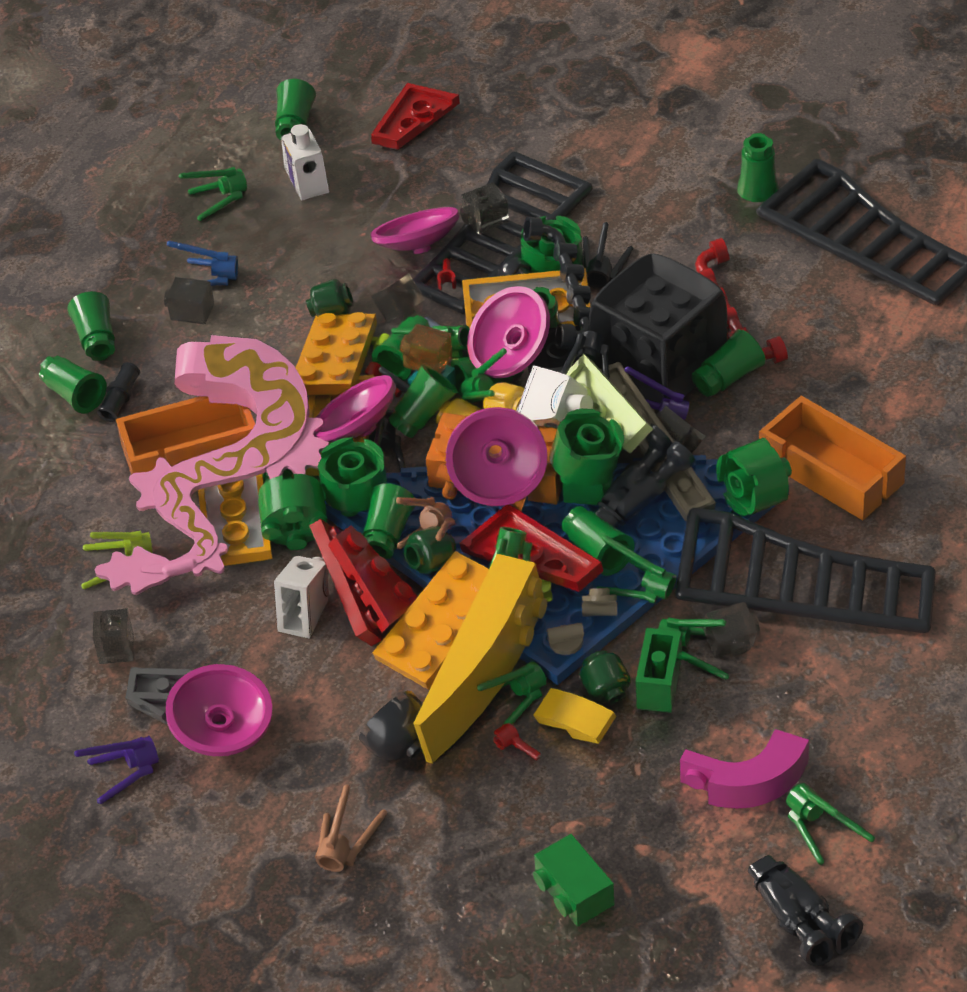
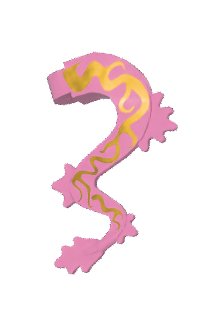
M211 335L210 342H188L182 344L177 349L174 384L179 390L189 395L208 396L209 403L238 404L248 407L257 414L256 424L248 436L235 444L182 461L173 467L163 457L158 458L156 467L152 471L130 475V483L141 492V497L136 502L137 509L145 511L156 508L158 514L165 521L192 538L195 544L190 552L171 561L160 555L148 552L139 546L133 549L131 556H126L117 551L112 553L110 562L96 566L95 573L97 577L109 580L113 591L129 585L131 586V593L138 595L149 588L163 584L171 577L193 571L194 576L202 575L204 570H210L217 574L224 572L225 567L220 557L228 552V547L225 543H218V536L213 525L191 500L192 494L197 490L248 479L265 472L272 479L281 476L286 469L291 470L294 474L305 475L307 468L318 470V462L321 459L319 453L329 445L328 441L314 436L323 428V420L321 418L309 417L308 396L303 380L295 366L278 350L257 339Z

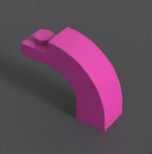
M775 729L765 749L756 757L743 762H724L685 749L680 759V782L694 789L708 791V804L735 809L760 806L781 797L798 782L809 761V740Z

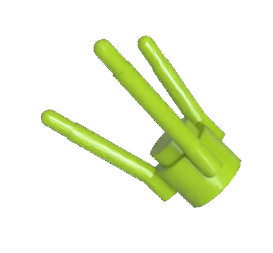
M141 531L91 532L90 537L94 539H116L123 541L83 545L84 551L124 548L126 556H131L133 549L137 546L153 553L150 533H141ZM95 577L84 582L81 587L82 589H87L106 581V579Z

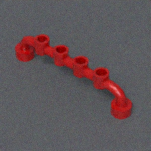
M723 238L710 241V248L703 251L695 262L696 271L717 285L715 274L712 268H708L707 264L712 260L717 265L730 260ZM720 287L725 295L727 304V329L729 328L731 331L727 333L728 340L736 330L741 329L746 332L748 330L740 323L735 308L731 307L724 289ZM780 336L766 341L767 347L762 348L765 360L772 359L775 364L788 360L787 349Z

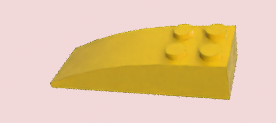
M496 554L413 723L426 762L433 764L466 732L483 713L503 684L483 691H478L477 686L511 672L525 646L531 644L538 618H543L547 608V600L544 598L542 591V580L539 578L535 563Z

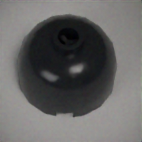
M407 690L403 692L408 697L400 702L395 697L384 705L367 722L366 725L370 731L366 736L360 732L359 740L375 756L385 760H399L408 755L412 759L422 751L413 723L423 704L412 691Z

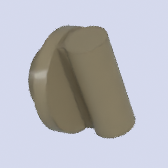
M609 588L589 589V595L582 596L583 617L617 616V595H610Z
M582 623L561 625L547 629L549 646L554 652L561 655H570L581 649L584 636Z

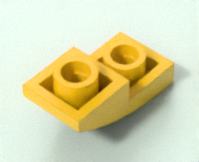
M550 688L533 715L539 724L566 729L573 739L597 744L601 742L616 718L615 713L604 706L581 696Z

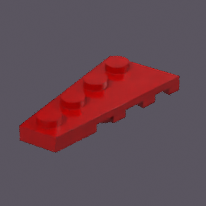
M510 504L502 507L460 542L463 553L491 562L496 550L500 527L515 528L525 531L527 533L525 541L533 543L530 560L536 564L539 578L580 592L603 572L602 563ZM519 554L518 559L523 560V555Z
M319 519L311 524L310 528L357 638L373 646L383 640L380 629L376 624L379 618L374 612L372 605L370 607L364 605L360 598L364 592L357 581L347 577L328 546L341 533L340 529L337 526L332 527L322 519Z

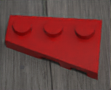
M352 525L338 534L328 544L347 577L357 581L364 592L360 596L366 607L372 605L380 618L376 624L381 632L385 631L402 617L418 597L413 592L411 586L394 572L387 560L381 557L368 544L366 538L356 531Z

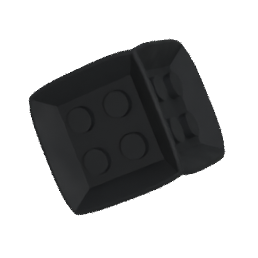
M650 253L630 264L597 294L590 308L589 331L601 334L604 337V344L610 346L608 354L609 365L620 362L624 369L627 366L631 367L673 392L684 394L685 397L696 387L692 381V373L701 367V363L713 355L727 341L726 299L721 288L707 277L669 257ZM601 358L595 363L599 369L602 368ZM628 374L645 399L661 403L663 397L669 399L666 395Z

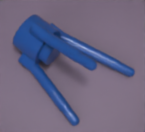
M167 241V246L212 257V260L188 258L187 262L189 264L211 266L212 276H217L216 279L174 288L175 293L216 285L228 286L229 280H237L238 256L229 255L228 252H216L184 243Z

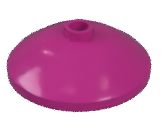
M441 207L411 213L375 228L371 232V238L377 245L395 251L413 250L414 254L424 253L431 249L430 245L444 238L456 225L460 217L458 209L453 207Z
M522 286L506 288L489 298L475 315L468 334V354L473 365L479 368L494 354L505 348L507 353L485 371V375L493 378H506L528 367L541 352L549 333L550 314L544 299L535 291Z
M386 375L373 377L340 394L315 417L321 418L324 426L314 436L324 441L334 442L342 438L365 437L372 433L377 427L376 424L386 414L394 398L396 384L392 378Z
M486 408L470 414L456 426L448 440L446 466L450 479L464 496L479 504L503 506L525 498L538 486L547 466V447L539 428L524 414L509 408ZM494 445L501 447V451L497 454L489 452V449Z
M214 664L190 671L174 684L166 701V720L174 737L188 749L208 756H229L249 749L265 735L272 719V700L266 686L251 672L232 665ZM216 722H223L224 724L218 725V724H214V723H216Z

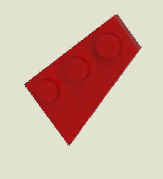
M407 83L371 133L372 144L397 150L459 105V94Z

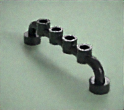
M526 217L523 225V238L525 241L539 242L541 237H546L554 244V260L560 263L561 282L566 283L567 302L572 304L574 309L573 322L580 329L575 331L573 324L559 323L555 331V345L557 349L572 350L577 334L589 331L591 308L586 307L591 298L590 287L579 285L584 278L583 265L572 263L577 258V245L566 243L562 233L549 225H544L541 218Z

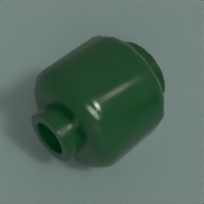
M331 279L314 285L310 290V299L306 300L310 315L312 317H315V315L319 317L324 313H333L334 315L349 314L350 307L354 306V300L347 283L342 284L338 279Z
M431 526L414 532L409 536L405 545L404 556L407 564L421 574H431L439 571L456 550L455 540L447 532L441 541L436 540L437 532L441 528L439 526Z
M600 650L583 660V667L579 672V676L592 701L598 703L606 702L608 705H612L625 698V691L631 684V678L617 654Z

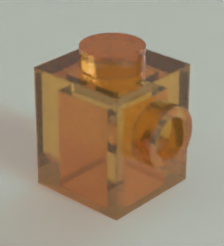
M416 324L411 332L406 334L401 341L400 351L403 353V366L419 371L421 365L426 364L441 373L452 359L451 333Z

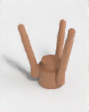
M398 497L396 499L398 504L424 507L419 517L421 526L414 532L431 526H439L441 528L435 538L437 541H441L448 529L455 525L450 508L444 503H435L433 497L427 499ZM410 535L397 543L398 549L405 547Z
M349 785L343 786L330 834V814L325 813L323 815L319 847L315 855L317 864L323 869L332 872L342 871L344 865L353 866L356 856L387 815L385 809L381 810L350 850L349 840L345 836L338 834L348 801Z

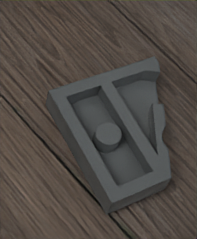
M131 667L125 697L128 705L168 725L166 720V701L169 692L181 677L194 669Z

